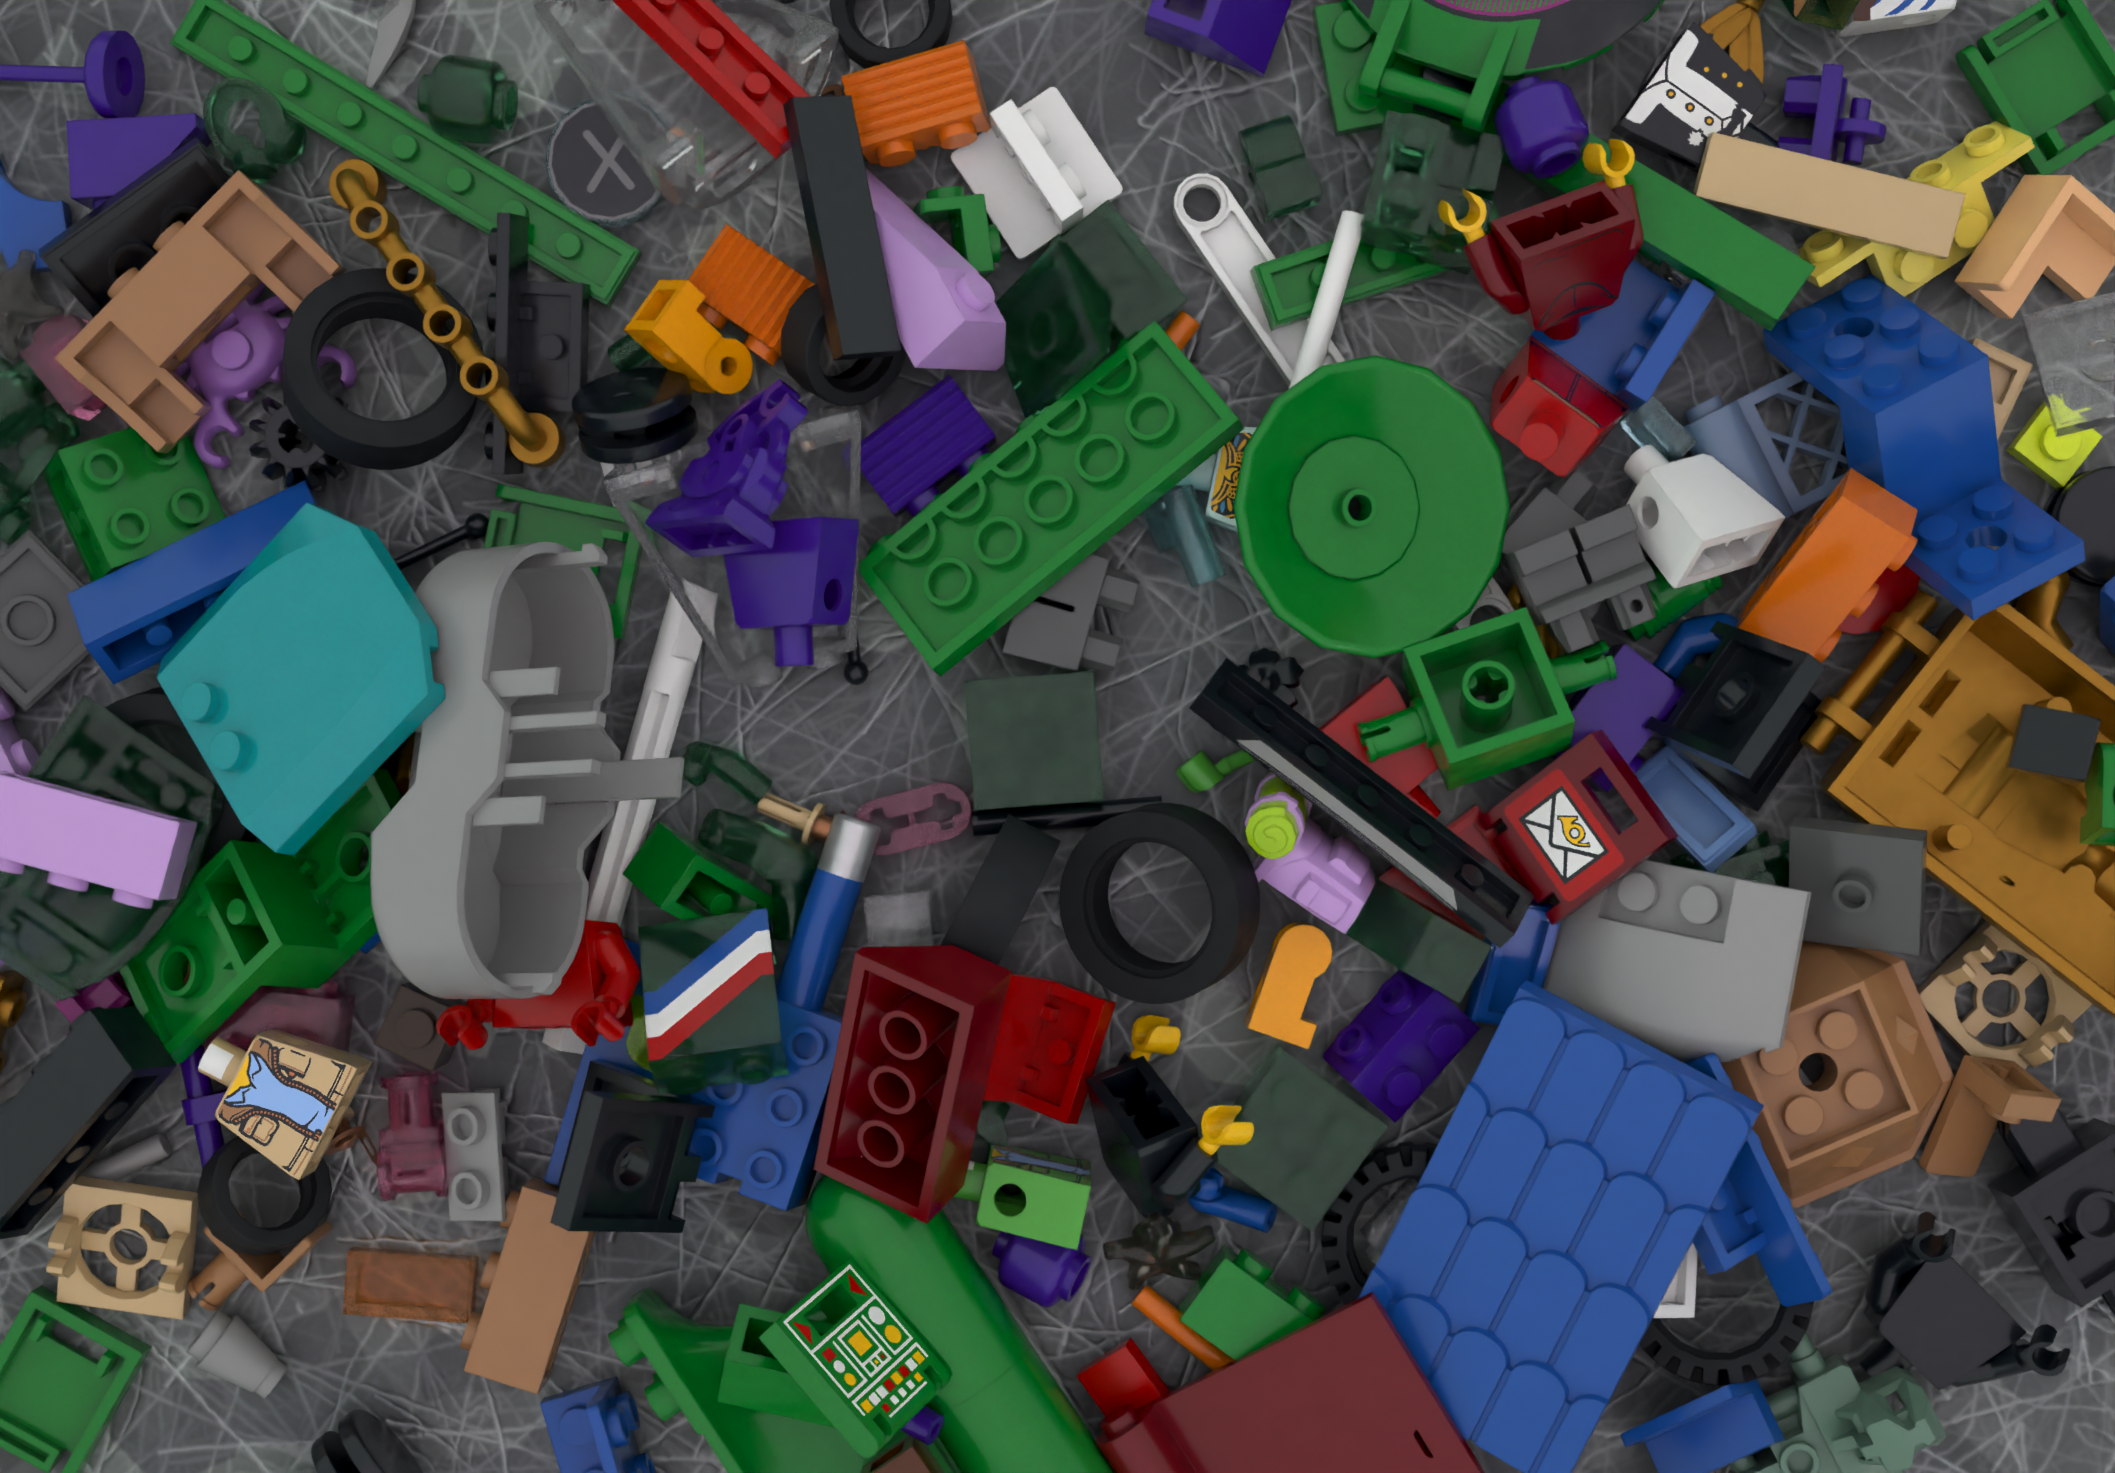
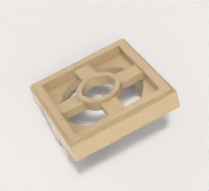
M1987 921L1917 988L1929 1018L1965 1055L2015 1061L2023 1069H2026L2028 1066L2036 1067L2051 1061L2055 1057L2051 1050L2057 1044L2069 1043L2074 1038L2075 1026L2072 1023L2092 1005L2090 1001L2052 973L2053 970L2038 958L2029 955ZM1999 951L2016 953L2025 957L2009 974L1999 972L1990 974L1981 964L1991 962ZM2040 974L2046 980L2049 996L2046 1017L2042 1025L2024 1009L2026 1003L2025 989ZM1996 980L2007 981L2015 990L2016 995L2013 1008L2002 1016L1991 1015L1983 1006V992L1990 983ZM1969 981L1974 986L1972 994L1974 1008L1960 1021L1955 1005L1957 986ZM1990 1022L1999 1024L2009 1023L2025 1041L1999 1047L1982 1043L1975 1037Z
M79 1176L64 1193L63 1216L56 1222L48 1241V1248L55 1249V1253L47 1264L46 1272L53 1276H58L56 1302L183 1320L190 1311L191 1295L188 1291L187 1283L193 1277L199 1205L198 1194L190 1191ZM122 1204L121 1221L116 1222L109 1231L84 1227L95 1211L108 1205ZM144 1210H147L163 1223L170 1235L169 1239L157 1238L152 1227L143 1221ZM122 1229H131L140 1233L147 1243L146 1256L140 1259L123 1257L115 1247V1233ZM81 1249L104 1252L108 1260L117 1267L116 1287L107 1286L91 1273L82 1257ZM151 1259L160 1260V1264L167 1265L159 1284L144 1291L138 1290L140 1268L144 1267Z

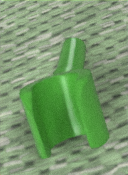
M1201 750L1176 770V774L1191 792L1202 793L1215 786L1224 776L1231 774L1232 771L1256 760L1244 750H1240L1224 757L1214 765L1205 752Z

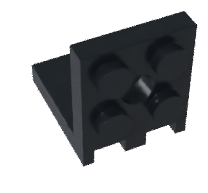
M1716 621L1710 632L1721 640L1718 647L1703 668L1689 663L1685 666L1673 684L1685 695L1667 721L1664 722L1651 716L1644 727L1743 806L1758 812L1803 747L1800 739L1818 718L1814 711L1822 700L1810 690L1826 667L1807 652Z
M590 1061L558 1183L560 1188L550 1223L567 1231L682 1233L686 1220L673 1215V1208L680 1182H696L702 1156L689 1151L697 1117L712 1118L715 1105L612 1063Z

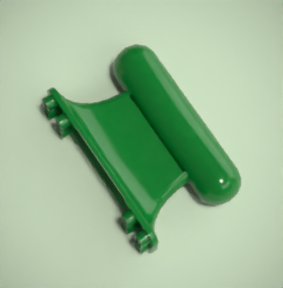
M826 1175L817 1181L806 1203L805 1229L812 1248L830 1275L849 1258H852L949 1372V1383L926 1405V1407L944 1416V1423L937 1438L927 1447L945 1473H1115L1098 1448L1095 1439L942 1209L926 1224ZM644 1288L631 1297L623 1308L624 1317L618 1321V1328L608 1334L612 1348L627 1367L632 1366L645 1356L656 1371L653 1374L654 1382L647 1386L644 1392L649 1404L658 1417L666 1422L682 1411L698 1435L703 1434L728 1473H861L864 1465L908 1436V1434L900 1430L874 1456L864 1458L855 1452L836 1428L717 1402L724 1362L734 1325L716 1326L698 1323L686 1318L673 1310L651 1288ZM822 1301L804 1316L808 1319L833 1324L819 1308Z

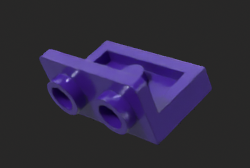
M1404 964L1390 979L1382 984L1378 993L1356 1018L1341 1030L1335 1041L1324 1052L1323 1059L1396 1123L1480 1028L1435 986L1411 966Z

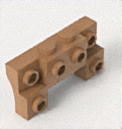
M240 170L186 224L182 221H177L158 237L153 245V248L158 253L140 271L136 267L131 268L113 283L107 293L112 300L55 357L74 378L115 411L157 452L168 453L212 408L174 371L261 282L295 312L300 303L315 288L346 271L319 242Z

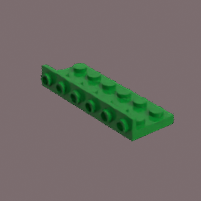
M1154 320L1143 330L1134 331L1123 338L1117 345L1115 353L1096 369L1084 372L1073 379L1067 386L1065 394L1046 410L1034 413L1022 421L1016 429L1015 435L995 452L986 453L977 458L969 466L968 474L945 493L936 494L931 503L918 512L912 520L895 534H888L877 540L868 550L867 557L859 562L855 568L932 670L941 677L1245 428L1237 416Z

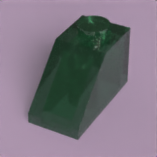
M1375 877V885L1354 923L1346 932V935L1401 971L1458 1003H1461L1492 949L1491 944L1485 937Z

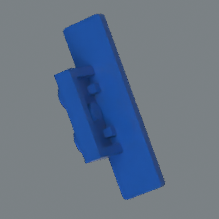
M1709 1053L1684 1062L1733 1089L1731 1079L1724 1071L1716 1054ZM1752 1128L1693 1244L1708 1275L1724 1272L1756 1253L1783 1306L1788 1307L1822 1300L1832 1293V1288L1822 1270L1818 1256L1812 1250L1792 1209L1789 1197L1783 1191L1762 1148L1761 1140Z

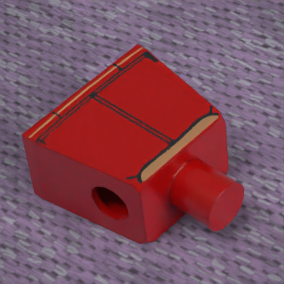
M1531 335L1493 385L1490 425L1496 432L1519 447L1527 457L1538 461L1557 476L1565 478L1594 453L1627 412L1629 406Z

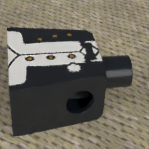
M1692 22L1681 31L1611 130L1618 136L1697 173L1699 172L1708 134L1712 132L1776 147L1778 141L1749 122L1766 98L1765 92L1695 22Z

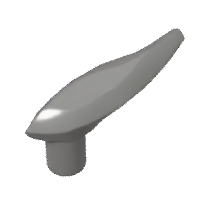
M386 0L383 13L377 22V39L371 55L365 87L372 90L398 55L414 18L416 0Z

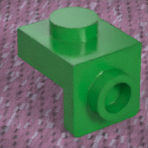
M961 186L941 187L927 191V199L920 200L912 211L926 224L949 222L952 247L978 271L979 275L986 279L994 271L993 263H999L1001 243L996 224L988 225L984 194L965 195L964 187Z

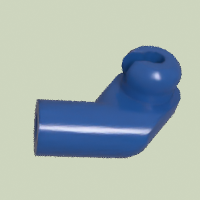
M1722 612L1685 619L1679 624L1653 665L1675 682L1688 663L1692 664L1698 654L1712 653L1718 647L1721 640L1710 632L1716 621L1736 627L1738 619L1735 616Z
M1213 1167L1200 1180V1191L1187 1200L1196 1211L1265 1233L1272 1228L1277 1215L1276 1202L1224 1185L1222 1174Z

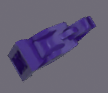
M778 379L731 413L707 438L710 449L706 455L692 460L678 483L682 491L681 496L660 503L649 514L645 524L691 557L772 549L775 541V528L769 516L779 506L789 486L783 481L787 470L786 456L790 433L799 425L808 412L806 406L798 401L801 398L798 392L781 379Z

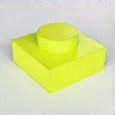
M2050 398L2043 401L2006 451L2056 489L2067 484L2103 436L2057 400Z

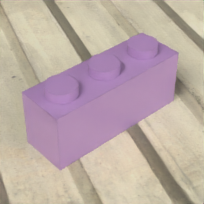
M0 771V871L23 874L25 865L49 871L46 882L52 885L87 892L89 883H95L113 888L112 900L145 909H152L154 899L169 900L177 898L197 822L15 773Z

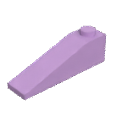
M865 167L898 336L915 368L997 371L1005 361L1006 322L994 302L995 295L992 287L966 259Z

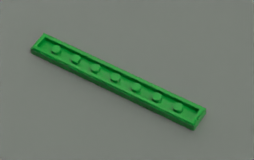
M195 0L170 41V44L179 51L369 163L371 166L488 236L491 229L497 227V213H512L529 217L528 260L567 283L590 284L589 296L608 308L612 306L642 256L638 249L222 0Z

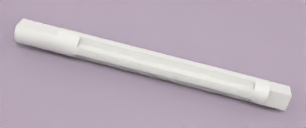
M673 583L623 760L669 758L715 595ZM657 799L615 801L614 817L603 828L588 880L589 891L585 920L617 923L619 927L621 926L633 884L622 873L645 842ZM572 1028L546 1029L542 1040L544 1044L556 1050L583 1054L586 1045L573 1032Z

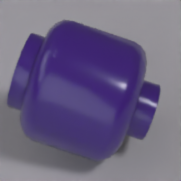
M1537 76L1524 78L1510 86L1505 92L1506 100L1498 107L1494 115L1493 123L1511 166L1525 174L1533 173L1539 179L1557 176L1573 167L1582 157L1581 149L1589 138V130L1571 88L1558 80L1541 81Z
M1001 1231L992 1251V1255L1000 1259L998 1265L999 1282L1004 1287L1046 1308L1054 1306L1061 1299L1070 1302L1075 1297L1086 1278L1092 1261V1257L1085 1253L1086 1241L1082 1235H1080L1078 1249L1074 1250Z

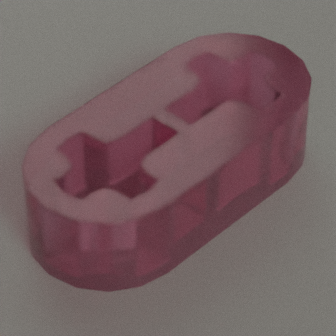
M948 782L935 783L871 800L863 804L856 812L855 818L870 823L873 821L872 811L883 808L887 818L908 815L910 826L891 832L890 844L881 845L878 838L873 855H890L949 840L960 835L969 825L972 816V806L967 793L959 786ZM945 792L948 802L959 801L962 813L952 817V828L942 829L938 820L918 824L915 812L932 807L935 801L933 795Z

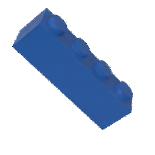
M305 480L67 594L84 646L113 685L160 663L165 654L306 502L320 506Z

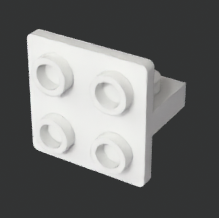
M1055 87L1048 88L1020 108H1017L1012 99H1010L990 113L991 129L989 131L982 132L978 135L975 142L958 148L951 154L953 165L973 195L984 194L987 216L993 224H996L1000 235L1016 259L1020 261L1025 260L1122 194V185Z

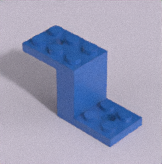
M1872 274L1848 283L1843 289L1808 307L1794 311L1788 317L1777 322L1771 332L1766 328L1763 329L1766 350L1839 406L1848 468H1853L1918 510L1911 533L1918 541L1904 564L1973 621L2086 561L2083 539L2001 479L1987 354ZM1984 546H1998L2000 548L1993 550Z

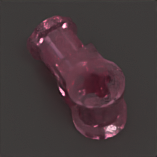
M405 1072L380 1077L381 1088L388 1090L390 1125L379 1130L380 1147L377 1158V1179L380 1196L383 1201H395L398 1194L434 1191L437 1197H448L443 1121L435 1122L433 1085L439 1082L438 1072Z

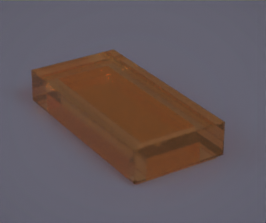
M352 1247L347 1251L343 1314L468 1323L472 1312L475 1311L479 1256Z

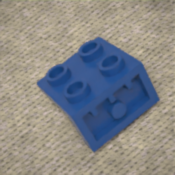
M1632 260L1624 273L1619 298L1608 307L1581 316L1580 331L1576 336L1566 340H1554L1546 336L1543 331L1534 329L1530 336L1532 335L1629 406L1628 410L1633 411L1649 401L1716 292L1695 279L1678 288L1640 263Z
M617 1376L545 1397L541 1401L540 1406L561 1473H656L650 1454L648 1452L640 1454L633 1431L640 1427L637 1406L630 1391L622 1393Z

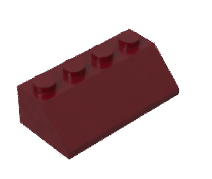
M954 945L861 947L855 952L813 1170L928 1224L965 1183L1012 971Z

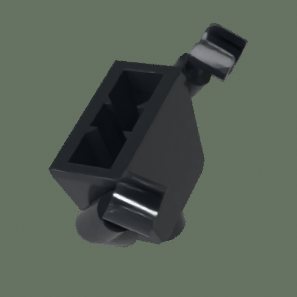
M1921 1213L1916 1221L1915 1232L1906 1233L1878 1252L1874 1257L1865 1294L1868 1305L1865 1308L1864 1314L1885 1339L1859 1362L1861 1367L1871 1377L1895 1366L1908 1371L1915 1367L1935 1388L1940 1390L1949 1385L1962 1387L2032 1370L2044 1376H2055L2064 1370L2071 1350L2064 1348L2061 1351L2053 1352L2045 1349V1347L2050 1346L2054 1342L2057 1330L2049 1324H2044L2035 1329L2030 1343L2025 1339H2020L2027 1332L1951 1257L1956 1230L1951 1228L1947 1233L1939 1236L1931 1234L1935 1223V1215L1932 1213Z

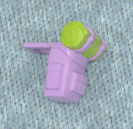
M1270 772L1260 781L1254 797L1255 802L1250 806L1245 821L1248 844L1259 854L1252 863L1258 883L1261 879L1265 880L1310 913L1346 934L1375 885V875L1370 868V859L1347 837L1342 835L1334 839L1322 831L1319 825L1309 819L1312 803L1274 773Z

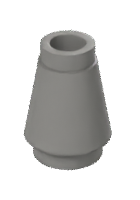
M217 1310L186 1351V1353L198 1360L196 1368L252 1393L255 1392L263 1399L272 1391L288 1368V1366L278 1360V1357L237 1314L230 1318L220 1310Z

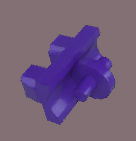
M1823 64L1822 75L1788 77L1783 101L1785 117L1815 119L1813 138L1779 137L1777 148L1837 162L1839 142L1845 143L1843 163L1861 165L1865 145L1884 142L1887 127L1882 123L1869 120L1871 100L1867 98H1853L1849 118H1843L1848 79L1843 77L1844 66Z

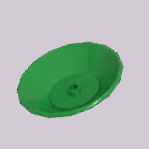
M1373 355L1320 366L1274 399L1244 448L1233 508L1244 567L1273 614L1320 648L1374 659L1403 652L1404 648L1439 637L1471 613L1500 565L1510 503L1501 450L1472 401L1426 367ZM1353 497H1356L1361 505L1360 514L1356 519H1353L1348 511L1349 502Z

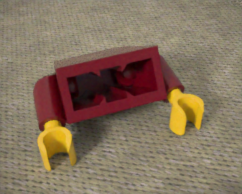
M1609 139L1611 159L1608 164L1606 162V152L1601 144L1589 143L1585 146L1582 158L1584 167L1594 175L1604 176L1605 181L1596 182L1492 220L1491 233L1485 234L1482 228L1487 210L1481 197L1462 189L1465 198L1469 202V212L1463 219L1458 221L1450 204L1444 200L1439 202L1438 212L1443 223L1463 232L1468 244L1463 246L1462 249L1482 290L1508 314H1521L1532 329L1543 331L1546 336L1554 340H1566L1576 336L1580 331L1581 316L1608 307L1619 298L1624 273L1643 244L1644 233L1633 184L1626 185L1624 177L1633 167L1635 153L1633 148L1625 141Z

